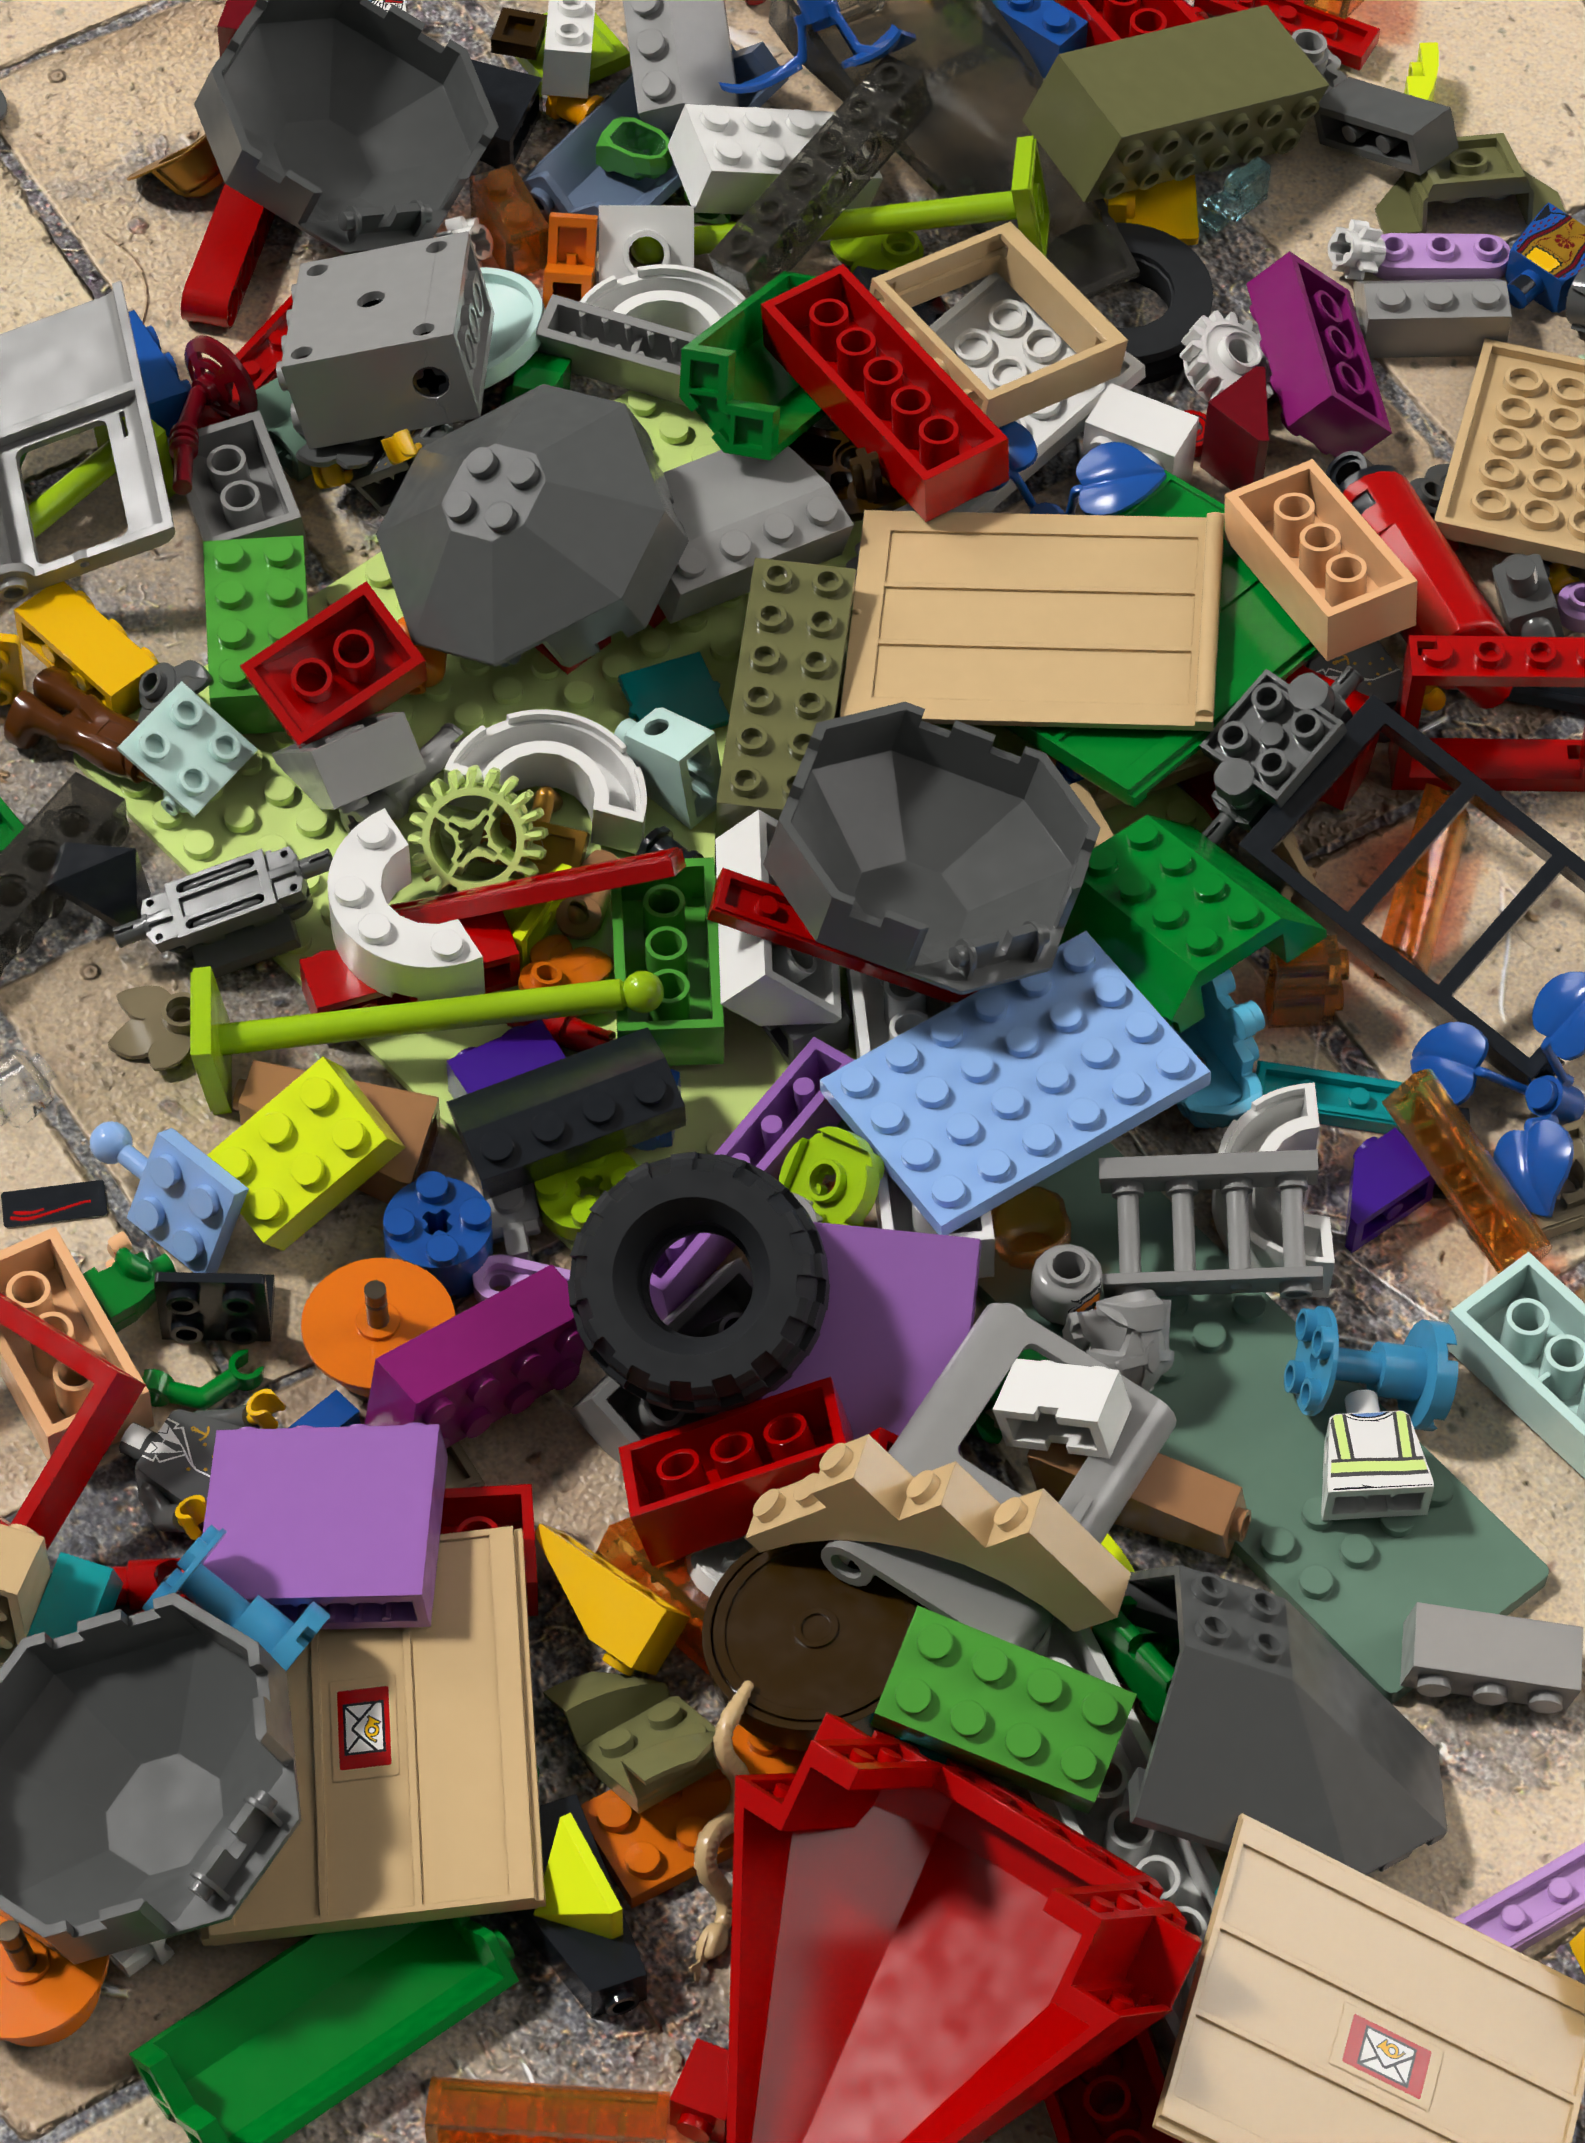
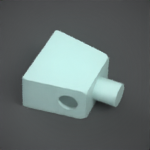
M663 707L655 708L639 722L632 718H627L617 726L614 735L627 746L626 752L634 761L636 767L640 766L645 780L647 796L689 829L694 828L716 810L721 765L714 731Z

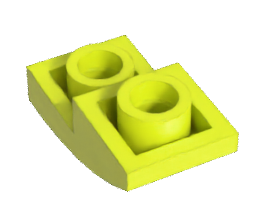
M1438 42L1419 43L1417 62L1409 63L1404 89L1405 94L1433 102L1439 67Z

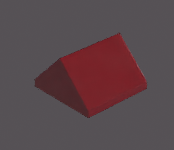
M1255 366L1208 402L1200 467L1231 491L1264 478L1269 442L1265 367Z

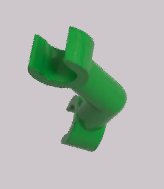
M242 1349L230 1357L226 1371L202 1387L175 1382L170 1375L156 1369H145L142 1379L149 1390L151 1406L163 1407L168 1403L193 1409L206 1410L237 1389L251 1391L259 1387L264 1379V1366L257 1368L250 1374L240 1373L238 1369L248 1363L249 1349Z

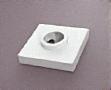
M599 205V283L612 275L618 280L637 274V269L633 267L629 259V249L635 240L645 236L656 239L662 245L664 259L661 264L694 268V206Z

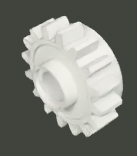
M1218 310L1214 311L1209 317L1203 315L1189 329V332L1181 341L1186 346L1180 353V358L1183 359L1184 372L1195 391L1209 402L1255 366L1265 367L1268 400L1275 390L1270 382L1272 372L1268 359L1260 348L1261 334H1256L1252 331L1253 321L1249 319L1243 325L1238 323V318L1234 312H1230L1225 319Z

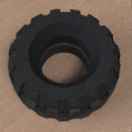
M697 1152L671 1154V1157L652 1163L646 1162L625 1173L626 1177L608 1192L605 1190L589 1209L591 1213L581 1231L577 1232L570 1254L572 1257L570 1280L567 1281L569 1304L572 1308L577 1331L590 1355L609 1377L631 1394L650 1404L677 1412L703 1414L728 1411L750 1404L771 1391L777 1390L793 1376L792 1374L798 1366L810 1355L820 1336L821 1326L826 1310H828L830 1292L828 1260L820 1234L806 1209L788 1188L769 1173L744 1160L723 1154L715 1155ZM696 1233L719 1235L735 1243L745 1254L753 1275L752 1296L742 1316L726 1330L707 1337L687 1336L669 1328L660 1319L653 1307L649 1287L653 1269L666 1249L676 1241Z

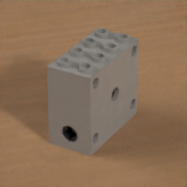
M469 231L300 264L297 284H292L291 286L293 305L292 309L286 312L288 331L287 335H283L281 338L283 357L282 361L276 364V372L282 391L289 390L293 402L291 404V418L296 432L304 433L309 450L390 435L404 429L411 431L481 417L495 313Z

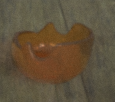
M1032 1186L991 1210L995 1251L1001 1260L1008 1262L1011 1267L1031 1270L1034 1268L1035 1261L1045 1250L1055 1245L1070 1244L1072 1241V1224L1067 1215L1063 1198L1058 1193L1041 1186Z

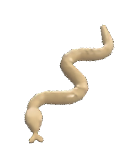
M749 1680L743 1682L737 1693L721 1712V1717L716 1725L715 1735L713 1736V1755L716 1758V1765L729 1780L731 1794L725 1811L709 1820L703 1830L699 1832L694 1848V1868L696 1869L699 1882L703 1884L706 1891L715 1899L716 1906L714 1923L709 1924L703 1930L698 1941L695 1943L697 1946L695 1954L697 1963L689 1966V1972L694 1973L695 1982L700 1980L703 1964L710 1959H714L726 1949L729 1941L728 1930L732 1926V1887L718 1868L716 1858L718 1847L722 1840L734 1832L735 1775L749 1774L747 1766L735 1753L732 1744L733 1731L741 1720V1715L744 1713L751 1691L754 1688L753 1683Z

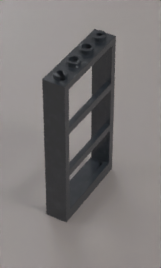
M1372 694L1346 723L1347 733L1281 809L1274 804L1238 844L1237 861L1327 929V933L1441 1025L1449 1022H1464L1479 1029L1486 1036L1489 1043L1485 1060L1503 1075L1525 1085H1529L1534 1079L1541 1076L1550 1075L1555 1077L1556 1074L1543 1053L1541 1045L1529 1058L1453 996L1560 874L1585 893V861ZM1379 732H1382L1455 791L1347 912L1274 854L1273 851ZM1471 803L1546 863L1443 980L1437 984L1365 927L1363 923L1465 807ZM1558 1057L1559 1061L1563 1066L1565 1062L1562 1059H1560V1057Z

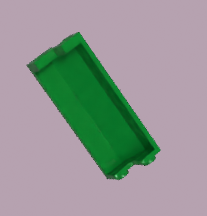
M783 271L681 348L679 397L691 412L696 410L714 433L712 439L723 453L771 461L826 415L764 347L762 330V303L817 276Z
M469 1916L308 1935L129 2053L157 2106L168 2120L174 2117L190 2140L189 2143H281L517 1983L519 1979L510 1964L515 1955L511 1945L498 1929L491 1931L472 1921Z

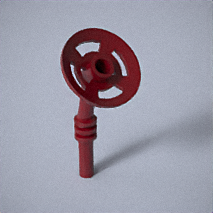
M204 335L196 336L186 345L184 353L185 364L192 381V388L188 393L178 422L170 429L169 453L173 458L172 489L179 495L189 494L192 490L193 459L198 455L199 447L197 425L205 405L210 406L226 420L255 412L258 407L255 387L243 364L224 344ZM202 353L209 355L210 357L215 359L219 364H217L215 361L209 358L202 357ZM233 382L239 394L240 406L232 402Z

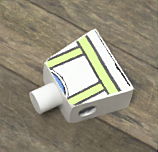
M1357 1390L1349 1393L1345 1397L1347 1414L1331 1416L1327 1427L1323 1461L1322 1521L1427 1515L1433 1494L1434 1482L1409 1414L1404 1411L1380 1412L1378 1395L1372 1390Z

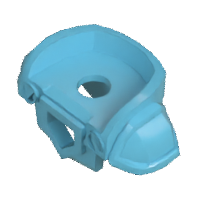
M1230 969L1201 987L1205 1017L1182 1033L1174 1029L1190 1049L1205 1061L1206 1067L1211 1071L1210 1085L1176 1104L1181 1114L1198 1128L1214 1129L1216 1127L1224 1128L1229 1126L1233 1119L1238 1120L1251 1109L1252 1102L1260 1098L1263 1093L1261 1082L1257 1074L1252 1071L1254 1061L1259 1059V1049L1252 1036L1265 1028L1264 1015L1260 1007L1253 1000L1235 1004L1228 995L1236 989L1235 979Z

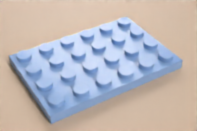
M1084 931L1059 945L1050 971L975 992L820 1079V1091L851 1130L864 1138L870 1144L873 1152L882 1158L885 1171L937 1234L949 1235L1210 1085L1211 1071L1089 933Z

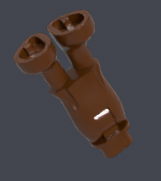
M55 666L43 669L36 675L33 681L34 695L23 690L14 699L4 725V736L7 742L21 749H31L40 742L43 736L57 741L60 749L77 753L111 775L128 778L136 784L146 781L157 786L117 750V747L140 723L109 709L97 696L87 695L78 688L77 679L69 671Z

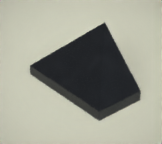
M65 842L60 846L47 884V888L113 927H118L141 918L142 900L149 898L151 895L136 848Z

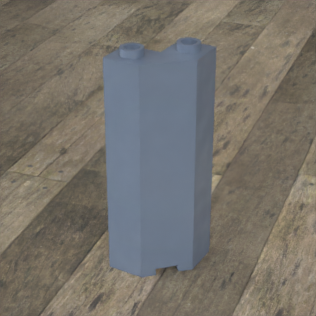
M763 41L737 51L731 44L737 84L754 79L780 66ZM632 73L516 184L525 196L529 208L547 225H549V215L551 212L598 215L597 251H599V205H662L682 185L673 159V165L665 174L659 178H644L640 181L617 172H607L596 164L597 142L601 133L614 119L623 116L635 117L641 120L637 110ZM789 78L763 91L738 94L740 107L760 108ZM673 132L665 134L669 138V140L671 139Z

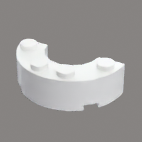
M658 264L637 267V274L618 280L612 275L595 285L579 302L700 335L745 301L746 298L730 283L709 272L688 266Z
M548 709L525 710L507 714L505 721L488 728L482 725L471 732L457 746L444 768V782L448 785V772L458 769L466 780L468 768L472 765H478L482 772L483 781H485L488 771L493 767L500 769L499 784L502 786L508 778L516 776L519 782L513 791L514 793L518 790L535 786L558 788L575 796L587 809L592 822V843L636 854L644 839L647 791L640 766L636 767L634 761L626 752L627 746L616 735L588 718L569 712ZM468 795L453 799L450 805L481 813L491 800L482 796Z
M385 808L372 814L359 823L344 838L337 848L329 868L327 883L331 930L336 949L342 961L359 980L377 992L391 998L394 993L416 997L418 1001L485 994L483 956L459 919L440 924L417 923L400 916L388 905L398 891L412 883L409 844Z
M1315 1083L1286 1086L1269 1092L1253 1101L1251 1109L1238 1120L1233 1119L1222 1138L1218 1153L1316 1149L1320 1125ZM1275 1187L1253 1188V1192L1248 1194L1251 1268L1284 1267L1281 1194L1275 1191ZM1213 1189L1211 1197L1213 1220L1217 1232L1228 1250L1226 1195L1222 1194L1220 1189ZM1304 1212L1306 1266H1323V1290H1313V1295L1310 1297L1328 1298L1335 1265L1330 1217Z

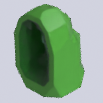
M621 116L614 119L601 133L596 145V164L607 172H617L638 181L644 178H659L673 165L672 156L668 149L670 140L662 130L635 117Z

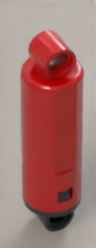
M1353 450L1338 455L1329 464L1325 474L1418 580L1416 625L1399 632L1406 644L1409 635L1507 636L1497 617L1403 471L1392 465H1373L1360 452ZM1418 648V655L1421 656L1422 649L1434 648ZM1438 686L1445 690H1459L1474 705L1482 709L1494 708L1503 703L1513 688L1504 686Z

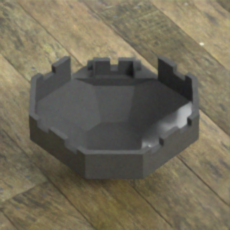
M257 0L230 40L226 50L211 69L194 103L224 183L342 255L433 238L499 126L466 48L451 39L446 47L421 33L426 25L422 21L392 4L387 12L369 0Z
M542 384L419 449L376 533L414 645L494 667H508L510 664H517L522 653L543 643L561 665L572 667L601 652L598 642L622 631L628 638L647 627L689 540L682 523L678 520L672 505L674 500L664 473L657 465L652 451L655 449L651 438L625 403Z
M901 702L816 723L763 863L815 941L959 995L1050 971L1065 925L1082 887L1100 826L1047 754L1025 746L1022 757L992 746L995 734L955 720L951 731L923 721L922 717L925 709L908 702Z
M176 1593L153 1599V1609L127 1616L121 1609L78 1621L77 1632L54 1639L45 1632L23 1638L0 1668V1916L8 1921H16L23 1931L73 1964H79L231 1920L302 1821L287 1672L259 1642Z

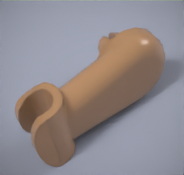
M595 850L584 860L581 866L615 860L617 857L606 850ZM610 889L569 897L563 900L558 906L555 916L558 929L562 934L574 940L589 939L596 935L602 926L611 899Z

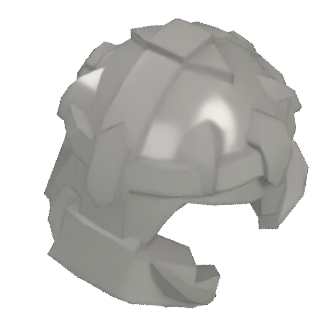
M1148 1289L1097 1301L1095 1310L1076 1311L1068 1314L1066 1324L1062 1330L1063 1339L1111 1369L1119 1370L1122 1376L1150 1392L1155 1388L1154 1385L1161 1375L1166 1373L1174 1362V1351L1169 1350L1171 1300L1160 1299L1154 1290Z

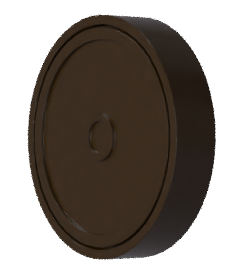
M828 1541L794 1543L764 1552H759L756 1548L752 1547L740 1556L720 1578L709 1598L703 1618L702 1646L714 1689L724 1707L727 1706L744 1681H751L754 1688L751 1691L750 1698L738 1724L761 1740L798 1751H807L811 1740H814L826 1712L843 1718L846 1722L872 1737L874 1730L881 1733L884 1732L870 1726L875 1710L917 1606L926 1608L876 1575L866 1586L850 1585L838 1579L826 1568L821 1559V1551ZM851 1561L849 1567L856 1570H860L859 1567L853 1561Z

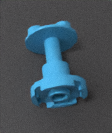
M1317 1306L1315 1309L1302 1308L1300 1310L1295 1326L1296 1338L1298 1340L1295 1360H1290L1286 1365L1284 1388L1287 1393L1296 1394L1298 1407L1304 1415L1315 1416L1321 1412L1331 1395L1335 1380L1366 1384L1367 1390L1376 1392L1378 1397L1397 1399L1399 1411L1409 1414L1416 1430L1434 1431L1438 1429L1434 1425V1419L1445 1421L1452 1407L1458 1381V1361L1448 1360L1447 1345H1457L1454 1330L1448 1323L1422 1319L1413 1325L1404 1344L1378 1341L1373 1345L1371 1351L1339 1347L1337 1321L1329 1307Z
M211 1524L177 1563L185 1572L183 1573L176 1568L167 1580L163 1581L142 1609L145 1611L153 1609V1599L182 1592L203 1610L259 1642L279 1665L287 1671L331 1615L313 1601L294 1623L259 1594L252 1603L246 1600L203 1565L227 1533L224 1528L219 1531Z

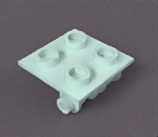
M182 681L117 747V750L164 791V799L161 801V805L168 814L176 816L179 812H188L193 818L258 750Z

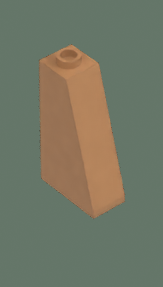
M253 1060L247 1079L240 1078L238 1080L233 1096V1109L239 1111L241 1125L306 1070ZM353 1080L406 1147L357 1188L388 1204L400 1189L416 1181L422 1173L427 1171L440 1130L439 1097Z
M1052 1442L1048 1451L1029 1449L1027 1454L1037 1490L1044 1488L1057 1502L1060 1501L1088 1457L1068 1454L1066 1444ZM1158 1453L1114 1524L1228 1558L1234 1542H1242L1247 1534L1251 1521V1510L1246 1507L1241 1486Z

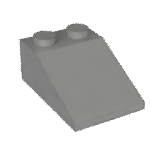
M404 712L372 714L300 749L296 744H292L272 753L275 763L321 810L338 808L340 815L353 812L368 805L367 795L384 788L386 794L390 795L414 785L413 775L427 770Z

